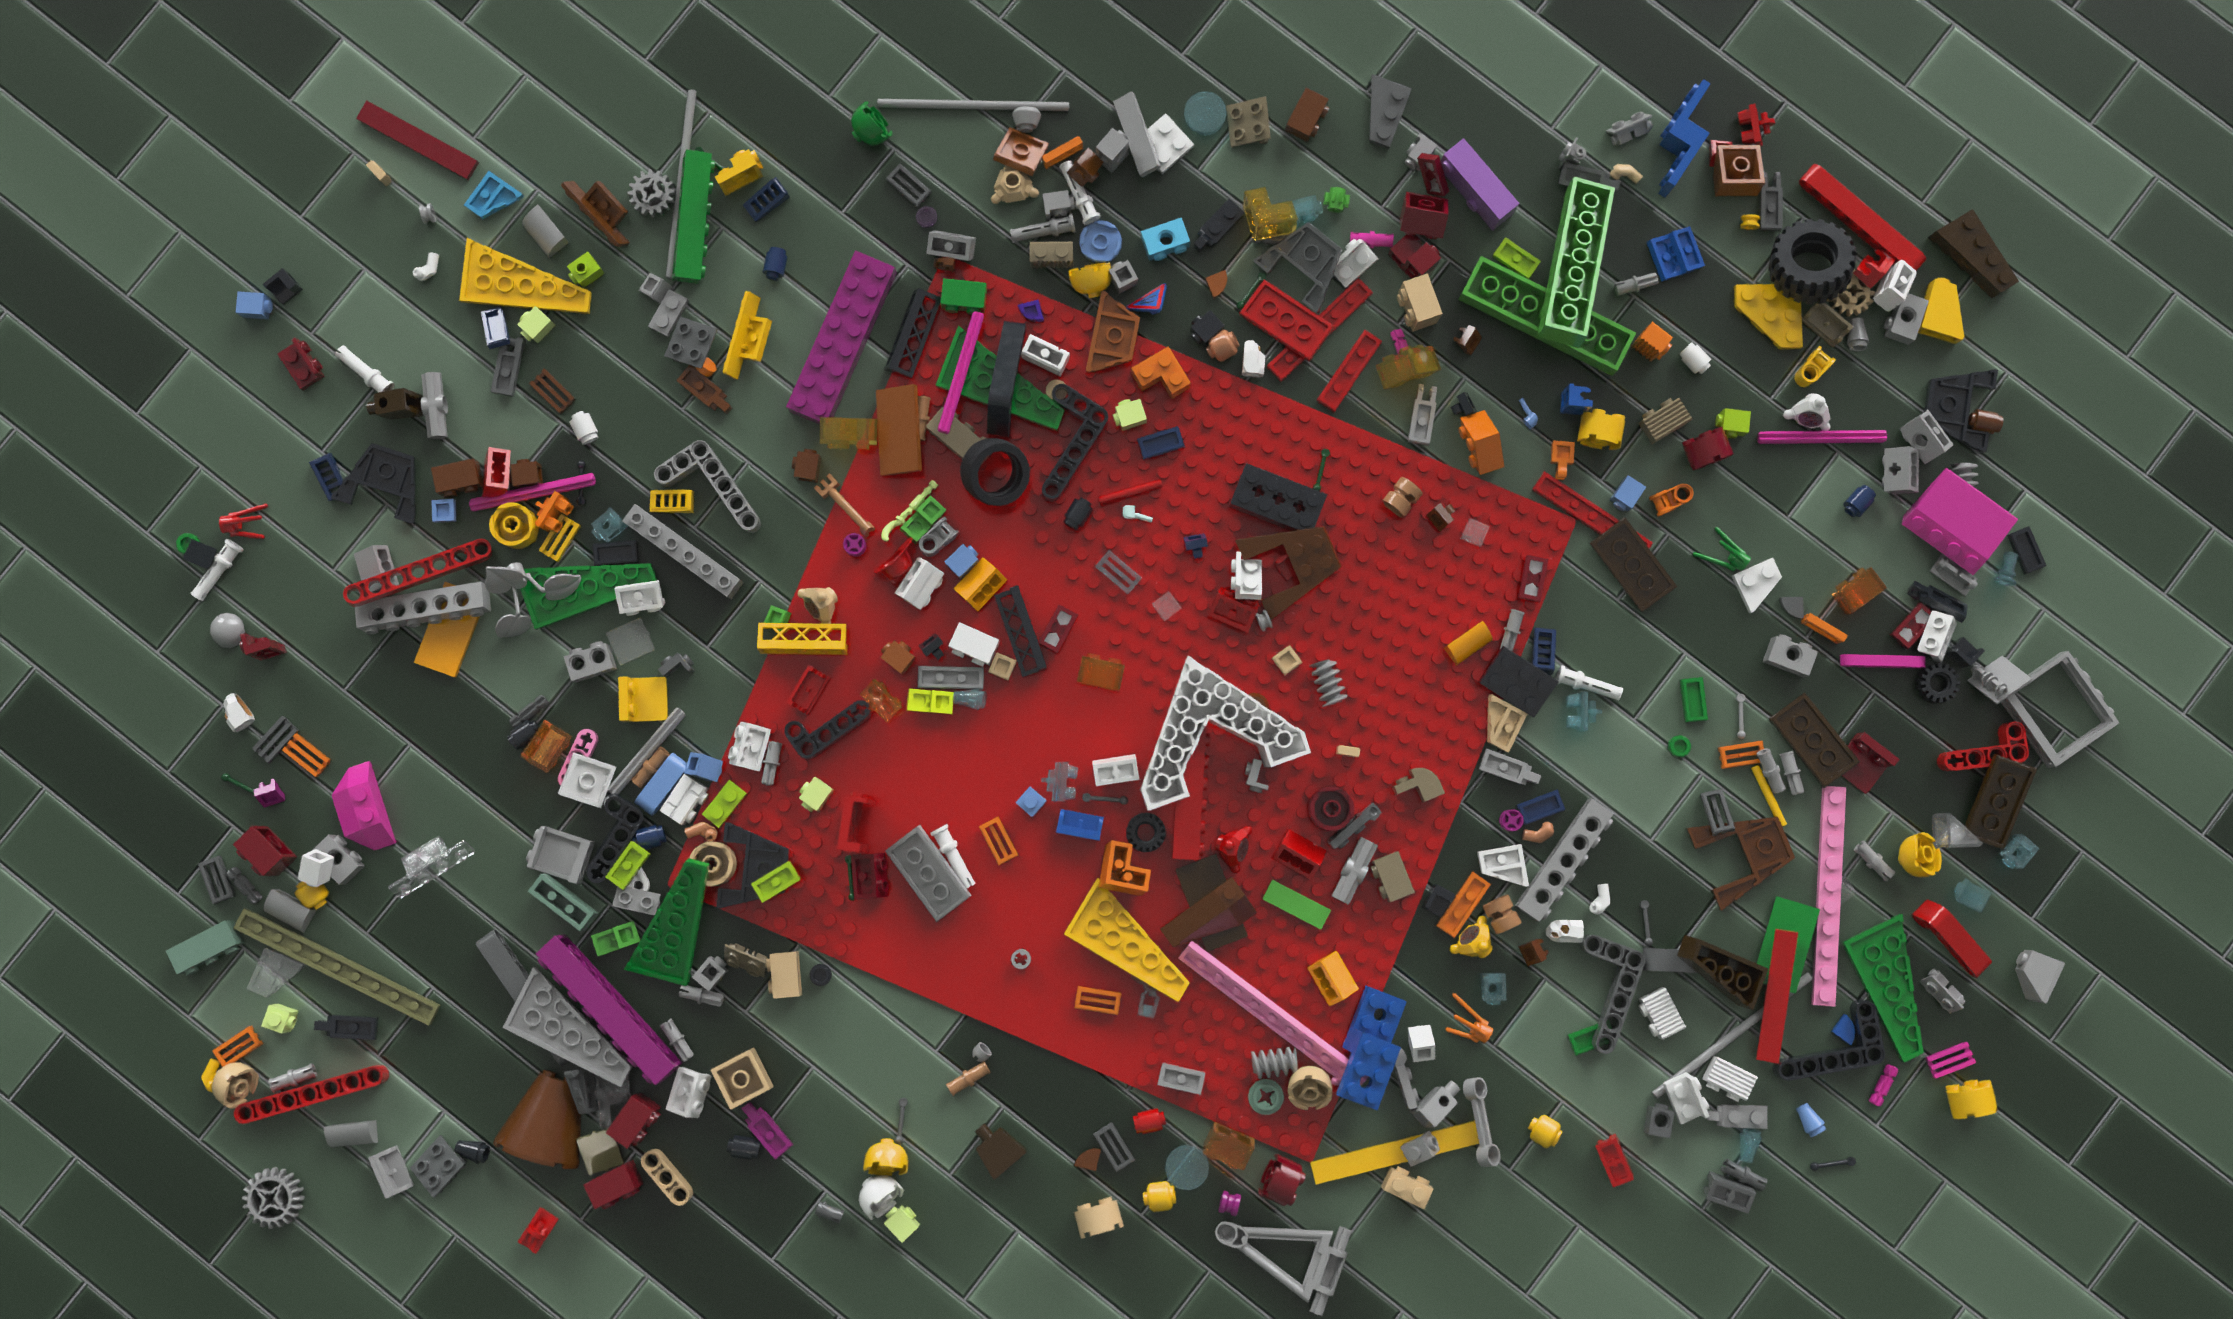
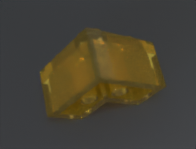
M1266 187L1244 192L1243 208L1254 241L1291 234L1296 231L1298 218L1292 201L1271 205Z
M1423 344L1413 348L1411 346L1398 350L1399 354L1388 355L1382 358L1383 362L1375 365L1384 390L1397 388L1414 379L1426 378L1441 370L1433 346L1424 347Z
M820 417V444H828V448L849 449V444L856 445V449H869V445H877V419Z

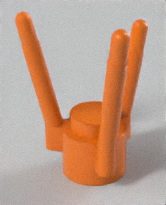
M1454 993L1452 996L1479 1022L1476 1021L1472 1024L1464 1018L1454 1015V1019L1471 1028V1034L1448 1027L1445 1030L1468 1038L1476 1043L1481 1041L1485 1044L1491 1037L1493 1028L1488 1026V1021L1478 1015L1464 1000Z

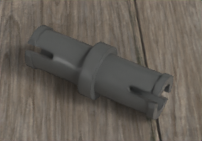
M1728 1158L1724 1160L1723 1165L1725 1167L1721 1166L1722 1172L1737 1178V1181L1742 1184L1746 1183L1759 1191L1764 1190L1766 1186L1762 1183L1767 1184L1766 1178L1753 1173L1747 1166L1742 1167Z

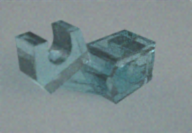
M1131 975L1130 978L1140 985L1142 984L1144 992L1140 995L1137 1015L1153 1019L1160 998L1157 996L1154 988ZM1148 994L1149 997L1154 999L1153 1006L1143 1004L1146 998L1145 995Z

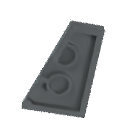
M1374 74L1371 75L1370 143L1387 149L1390 148L1412 88Z

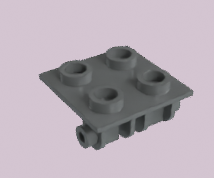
M680 317L664 356L674 359L677 363H685L702 369L718 329Z
M440 1135L410 1169L430 1195L435 1198L439 1193L443 1192L448 1183L452 1182V1178H456V1174L466 1167L467 1160L463 1156L458 1157L442 1135Z

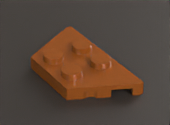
M1105 291L1101 292L1086 373L1132 362L1140 317L1130 312L1123 304L1114 300Z

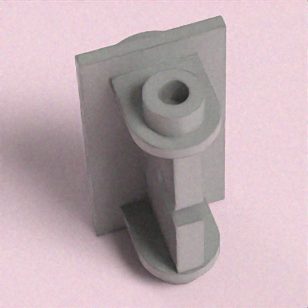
M1639 112L1632 115L1631 119L1626 122L1622 120L1612 124V128L1606 130V133L1613 134V137H1611L1612 144L1619 146L1632 140L1631 131H1633L1636 138L1650 132L1653 124L1647 119L1651 118L1652 115Z
M1577 137L1573 143L1568 142L1558 159L1562 161L1558 167L1559 169L1564 162L1580 165L1586 156V150L1576 144Z
M1944 554L1939 556L1930 569L1931 573L1964 596L1978 584L1976 582L1978 578Z
M617 886L612 906L655 916L661 906V902H659L661 894L630 887L622 890Z
M1932 969L1928 973L1929 977L1919 980L1926 991L1932 994L1942 1008L1949 1013L1964 1008L1962 1006L1965 1003L1964 996L1953 985L1949 986L1948 989L1945 988L1949 981L1939 970Z

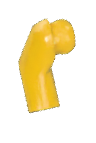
M210 1058L201 1078L207 1091L213 1093L212 1082L220 1063L218 1060Z

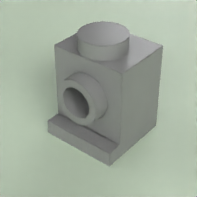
M1419 133L1415 143L1413 142L1407 150L1408 157L1404 163L1410 169H1416L1420 172L1417 157L1421 153L1433 154L1437 145Z
M1068 190L1043 194L1046 220H1049L1051 215L1064 217L1067 213H1071V210L1075 209L1073 196L1069 197Z
M710 956L692 978L707 991H712L727 973L728 969L725 968L727 963L719 956L715 958ZM712 967L717 970L715 976H712L709 972Z

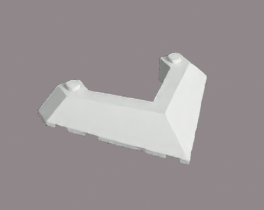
M1187 656L1145 775L1141 792L1148 811L1190 796L1183 773L1208 722L1257 746L1264 767L1279 765L1307 755L1311 751L1304 731L1293 726L1275 712L1270 711L1231 683L1226 682L1222 677L1205 668L1192 657Z

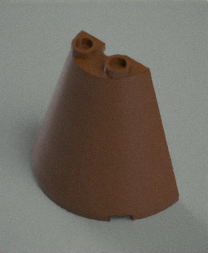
M544 1069L543 1072L538 1074L500 1129L493 1144L496 1147L502 1145V1151L527 1161L550 1167L562 1164L561 1168L577 1169L580 1164V1150L576 1139L581 1137V1114L578 1113L566 1078L564 1077V1080L557 1078L556 1072Z

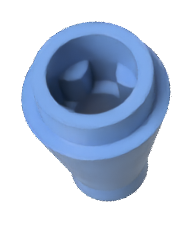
M1808 1103L1796 1108L1805 1133H1808L1810 1137L1826 1130L1825 1122Z

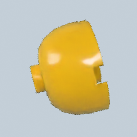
M1110 262L1086 265L1080 268L1081 270L1074 268L1068 271L1072 287L1080 294H1088V298L1101 296V291L1107 289L1112 280L1109 269H1111Z
M1922 832L1906 838L1900 845L1898 861L1903 869L1912 876L1929 877L1936 875L1935 872L1941 869V852L1939 848L1935 849L1933 842L1936 841L1930 834Z
M881 1139L880 1143L873 1144L868 1149L864 1159L863 1171L868 1170V1174L878 1176H892L894 1171H899V1175L906 1174L908 1172L907 1153L900 1145L895 1144L893 1139Z

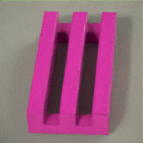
M1968 1042L1960 1043L1925 1057L1932 1077L1935 1079L1976 1063L1972 1057L1973 1053L1969 1049ZM1961 1049L1964 1050V1053L1958 1054L1956 1056H1953L1951 1058H1948L1935 1064L1932 1063L1933 1060L1954 1053ZM1967 1057V1060L1963 1062L1957 1063L1955 1065L1939 1070L1937 1072L1935 1070L1937 1068H1940L1942 1066L1948 1065L1950 1063Z

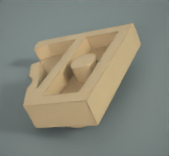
M1489 694L1487 742L1509 753L1527 713Z

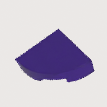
M1039 300L1018 305L1019 311L1026 319L1033 322H1044Z

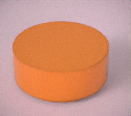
M706 357L702 369L697 367L696 369L702 375L711 377L717 370V367L710 358Z

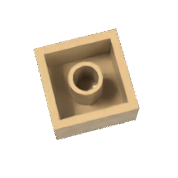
M1428 273L1404 281L1398 291L1397 300L1400 307H1404L1406 312L1404 315L1406 325L1408 327L1411 326L1413 332L1437 324L1443 313Z
M754 1047L711 1069L730 1110L774 1087Z

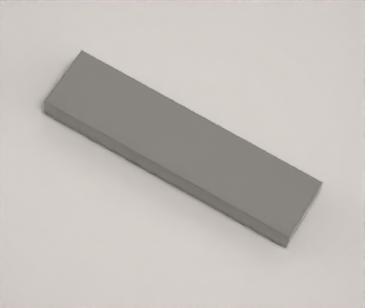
M1129 92L1113 102L1124 133L1128 137L1129 147L1139 175L1144 177L1161 168L1135 94Z

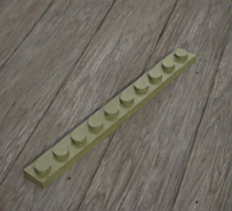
M247 908L243 909L234 926V929L428 1026L432 1024L441 1006Z

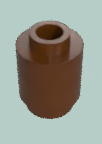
M1976 409L1973 413H1970L1968 425H1970L1971 430L1989 432V434L1999 433L2003 426V416L1996 412Z

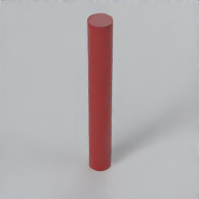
M1161 479L1098 496L1100 505L1162 488L1163 486Z

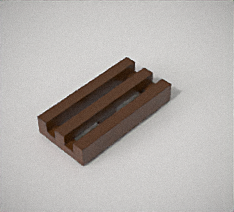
M545 368L540 375L535 377L534 381L529 383L560 414L576 400ZM546 376L569 398L567 402L544 380ZM539 383L563 404L561 408L538 386Z

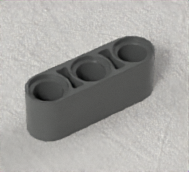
M1643 948L1645 958L1643 970L1697 973L1677 956L1679 949Z

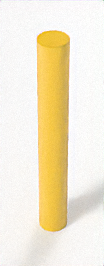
M1759 764L1751 767L1773 816L1779 818L1782 827L1787 825Z

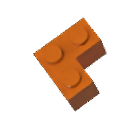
M1169 346L1131 368V374L1141 391L1161 381L1172 399L1188 390L1191 385Z
M1482 410L1461 417L1459 433L1462 440L1466 439L1467 447L1471 451L1469 456L1471 467L1476 468L1480 475L1503 468L1504 460L1500 433L1486 411Z
M1111 840L1105 845L1099 888L1138 896L1148 892L1151 870L1130 866L1133 844Z

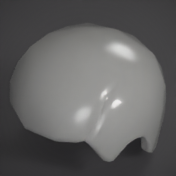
M222 613L216 616L210 626V634L213 640L224 648L238 646L241 641L240 634L245 633L243 621L237 615L231 613Z

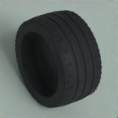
M998 438L983 439L972 445L966 451L960 466V476L966 490L977 500L993 506L1006 505L1018 499L1027 488L1030 478V467L1024 453L1014 444ZM993 452H1005L1012 463L1010 479L998 491L987 492L983 490L978 481L980 464Z

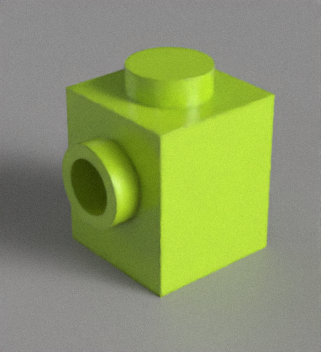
M586 252L567 266L571 271L568 276L575 285L579 283L583 288L605 274L589 252Z
M1725 408L1720 414H1717L1715 426L1718 428L1723 427L1727 438L1745 436L1749 433L1751 411Z

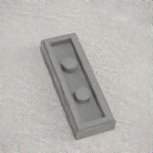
M918 666V688L984 690V667Z

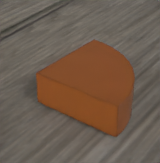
M1226 270L1205 279L1213 299L1221 295L1226 286Z

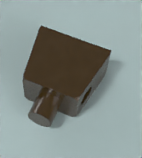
M405 388L375 393L374 401L367 403V411L370 415L376 414L389 420L424 416L421 409V398L423 396Z
M984 1123L975 1131L983 1141L976 1147V1151L994 1180L1027 1152V1149L1002 1127L992 1132Z

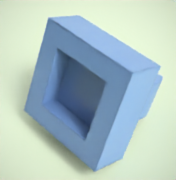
M432 500V522H456V500Z

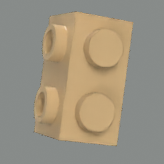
M799 951L770 954V958L767 959V971L771 972V981H768L769 994H773V999L801 996Z
M1397 1166L1396 1169L1389 1167L1381 1185L1382 1189L1425 1209L1433 1191V1188L1429 1185L1430 1181L1420 1176H1417V1178L1409 1176L1410 1172L1402 1167Z

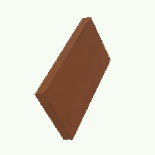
M911 384L876 390L880 475L890 476L922 471L917 385Z

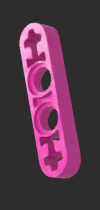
M1840 655V666L1926 668L1925 656Z

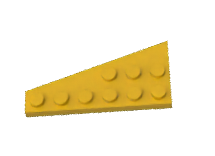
M467 238L459 300L462 303L533 309L536 306L539 310L590 314L592 293L589 290L564 281L550 273L541 271L534 266Z
M1097 878L1064 935L1167 997L1179 1002L1189 985V981L1170 962L1162 950L1116 900L1114 895L1107 889L1099 888L1100 879Z

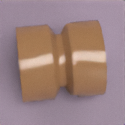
M1400 477L1393 486L1394 491H1389L1382 502L1393 513L1404 518L1412 508L1410 504H1415L1423 492L1410 480Z
M1508 894L1482 906L1487 917L1492 918L1491 925L1495 934L1505 932L1522 923L1517 911H1512L1514 905Z

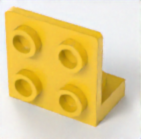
M618 677L619 721H665L668 718L666 677Z

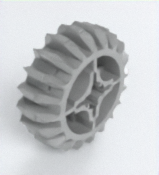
M277 1167L272 1168L271 1171L267 1168L262 1173H256L254 1175L255 1179L252 1178L248 1181L250 1186L243 1189L248 1193V1195L242 1197L248 1203L243 1205V1208H249L250 1210L246 1216L254 1215L252 1223L260 1221V1227H265L268 1224L269 1229L275 1228L276 1225L280 1228L284 1226V1223H291L292 1217L295 1218L299 1215L297 1210L303 1207L299 1201L305 1198L303 1195H299V1192L304 1190L303 1187H297L300 1180L296 1179L293 1181L294 1173L287 1175V1169L279 1171ZM267 1180H273L280 1183L279 1186H276L275 1188H272L270 1186L266 1187L264 1185V1183ZM286 1191L288 1193V1200L285 1197ZM275 1193V1197H274L275 1202H272V1199H273L272 1194ZM259 1196L261 1197V1200H262V1204H261V1205H260V1203H259ZM275 1208L277 1210L281 1209L283 1213L281 1215H271L267 1211Z

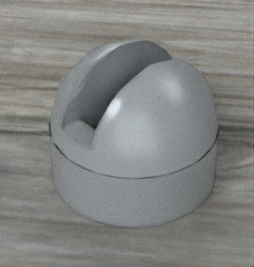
M979 1042L972 1051L973 1058L977 1056L978 1062H983L992 1055L990 1049L982 1042Z

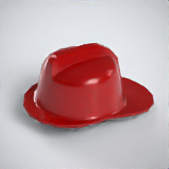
M913 537L907 539L887 561L874 571V574L880 572L893 584L902 580L912 567V560L907 547L912 542Z

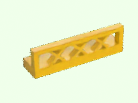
M758 623L757 649L760 654L847 655L846 624ZM763 629H773L777 635L772 640H763ZM789 629H795L799 633L794 640H787L783 634ZM810 630H817L821 634L816 640H809L805 636ZM832 630H841V641H831L827 635Z

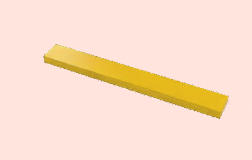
M1475 1121L1431 1131L1432 1136L1437 1139L1440 1150L1436 1154L1479 1144ZM1423 1134L1311 1161L1310 1165L1315 1184L1408 1162L1401 1146Z

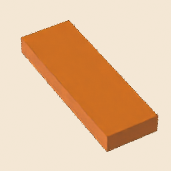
M1471 872L1456 894L1453 902L1450 903L1435 926L1452 938H1455L1491 884L1476 873Z

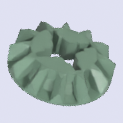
M1262 1079L1256 1081L1249 1089L1248 1100L1250 1106L1257 1113L1270 1115L1280 1109L1284 1100V1094L1278 1083L1270 1079ZM1260 1089L1266 1093L1272 1092V1095H1270L1271 1105L1265 1100L1258 1103L1262 1097Z

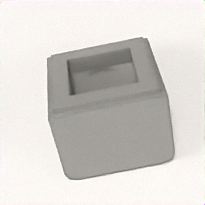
M649 273L638 291L661 304L668 289L671 290L672 286L664 279Z

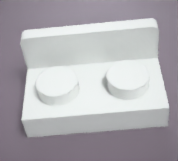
M1353 239L1345 246L1347 250L1340 256L1334 275L1345 288L1350 286L1379 260L1362 239L1357 241Z
M1236 552V559L1231 561V572L1235 573V577H1231V590H1235V599L1261 600L1262 560L1241 559V552Z
M659 580L615 587L620 614L626 613L627 616L638 614L642 610L656 612L661 610L665 604Z
M1932 611L1917 650L1930 655L1933 661L1942 663L1957 625L1954 616Z
M740 722V725H737L734 732V738H736L734 747L732 746L729 750V764L760 772L771 729Z
M678 1067L666 1110L688 1118H699L704 1107L703 1103L706 1093L710 1088L711 1075L701 1074L685 1067Z
M1686 1072L1663 1083L1676 1118L1681 1125L1699 1116L1705 1119L1710 1117L1707 1111L1709 1109L1708 1102L1701 1096L1699 1090L1702 1087L1696 1077Z

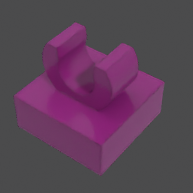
M271 779V784L265 786L261 782L259 788L254 789V797L264 808L285 801V794L274 779Z

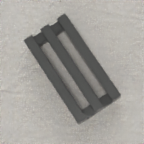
M900 163L885 178L889 184L916 208H919L920 204L926 200V197L932 194L929 188ZM901 171L902 173H904L911 181H913L920 189H922L924 193L921 194L920 192H918L911 184H909L902 176H900L898 172ZM895 177L896 179H898L905 187H907L914 195H916L918 199L916 200L915 198H913L892 178Z
M281 716L252 749L258 752V755L263 757L267 763H271L282 749L287 746L289 740L294 738L293 735L300 730L286 717ZM285 723L284 727L273 737V739L263 749H261L266 744V742ZM290 728L292 731L268 755L267 752L275 745V743L278 742V740Z
M1718 789L1701 793L1700 798L1712 835L1716 836L1719 833L1724 834L1727 831H1735L1723 790ZM1715 795L1719 797L1728 826H1724ZM1707 797H1710L1719 828L1716 827Z
M221 856L198 863L212 904H218L221 901L236 896L231 881L226 876L227 870ZM214 862H216V865H217V867H218V870H219V873H220V875H221V878H222V881H223V884H224V886H225V889H226L227 894L225 893V890H224V888H223L221 879H220V877H219V874H218V871H217V868H216ZM206 865H209L220 897H217Z
M1113 1122L1093 1133L1116 1172L1135 1161ZM1107 1130H1112L1129 1159L1125 1161ZM1101 1134L1105 1135L1121 1164L1117 1165L1100 1137Z

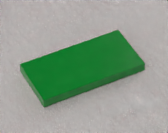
M1776 896L1756 963L1768 968L1763 984L1767 985L1775 928L1798 932L1790 992L1796 994L1820 909Z

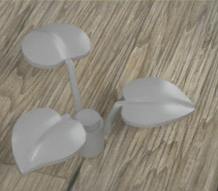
M512 563L506 568L487 566L485 581L487 590L494 594H500L509 591L512 587L516 613L515 615L506 614L498 620L495 627L497 636L499 638L514 637L523 634L530 628L531 620L529 616L520 615L517 589L525 587L528 580L540 592L545 593L548 600H561L570 596L577 589L581 581L580 574H557L547 579L544 587H541L531 577L530 573H525L521 563Z

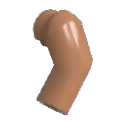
M700 822L684 829L688 839L701 835L711 842L716 839L718 834L715 827L706 822Z
M1545 822L1538 831L1524 829L1522 840L1543 843L1553 836V824Z

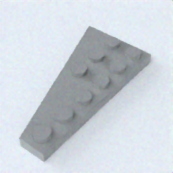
M536 967L532 968L503 1028L622 1087L633 1066Z

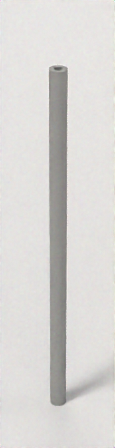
M691 89L688 90L666 270V278L672 279L683 154L686 149L690 150L697 91Z
M877 100V105L880 108L1015 110L1018 107H1034L1039 111H1069V102Z
M1808 972L1800 978L1797 991L1813 980ZM1764 1006L1668 1080L1686 1072L1691 1074L1760 1021L1763 1016ZM1663 1084L1652 1091V1094L1657 1099L1666 1093Z

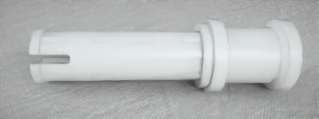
M1069 160L1062 163L1059 168L1076 200L1075 207L1079 209L1083 217V224L1089 225L1100 219L1101 215L1096 212L1092 204L1093 199L1090 195L1086 194L1084 187H1081L1066 173L1072 166V161Z
M341 346L338 348V351L341 353L336 351L335 356L364 379L365 385L374 388L378 393L394 389L395 384L381 376L379 370H372L349 351L347 347Z
M226 539V544L219 554H215L213 558L215 561L193 589L191 595L203 601L226 568L232 567V561L238 553H242L244 549L241 546Z
M1563 665L1559 667L1555 678L1559 681L1558 684L1562 683L1572 686L1574 690L1585 689L1616 699L1617 701L1620 700L1623 692L1622 687L1584 676L1582 671L1575 672L1565 669ZM1592 685H1596V686H1599V687L1608 689V691H1607V690H1604V689H1600V688L1594 687V686H1592Z
M946 824L930 834L935 837L940 847V853L945 854L956 875L965 887L969 888L976 883L956 848L958 846L957 841L953 840L948 831L949 826Z

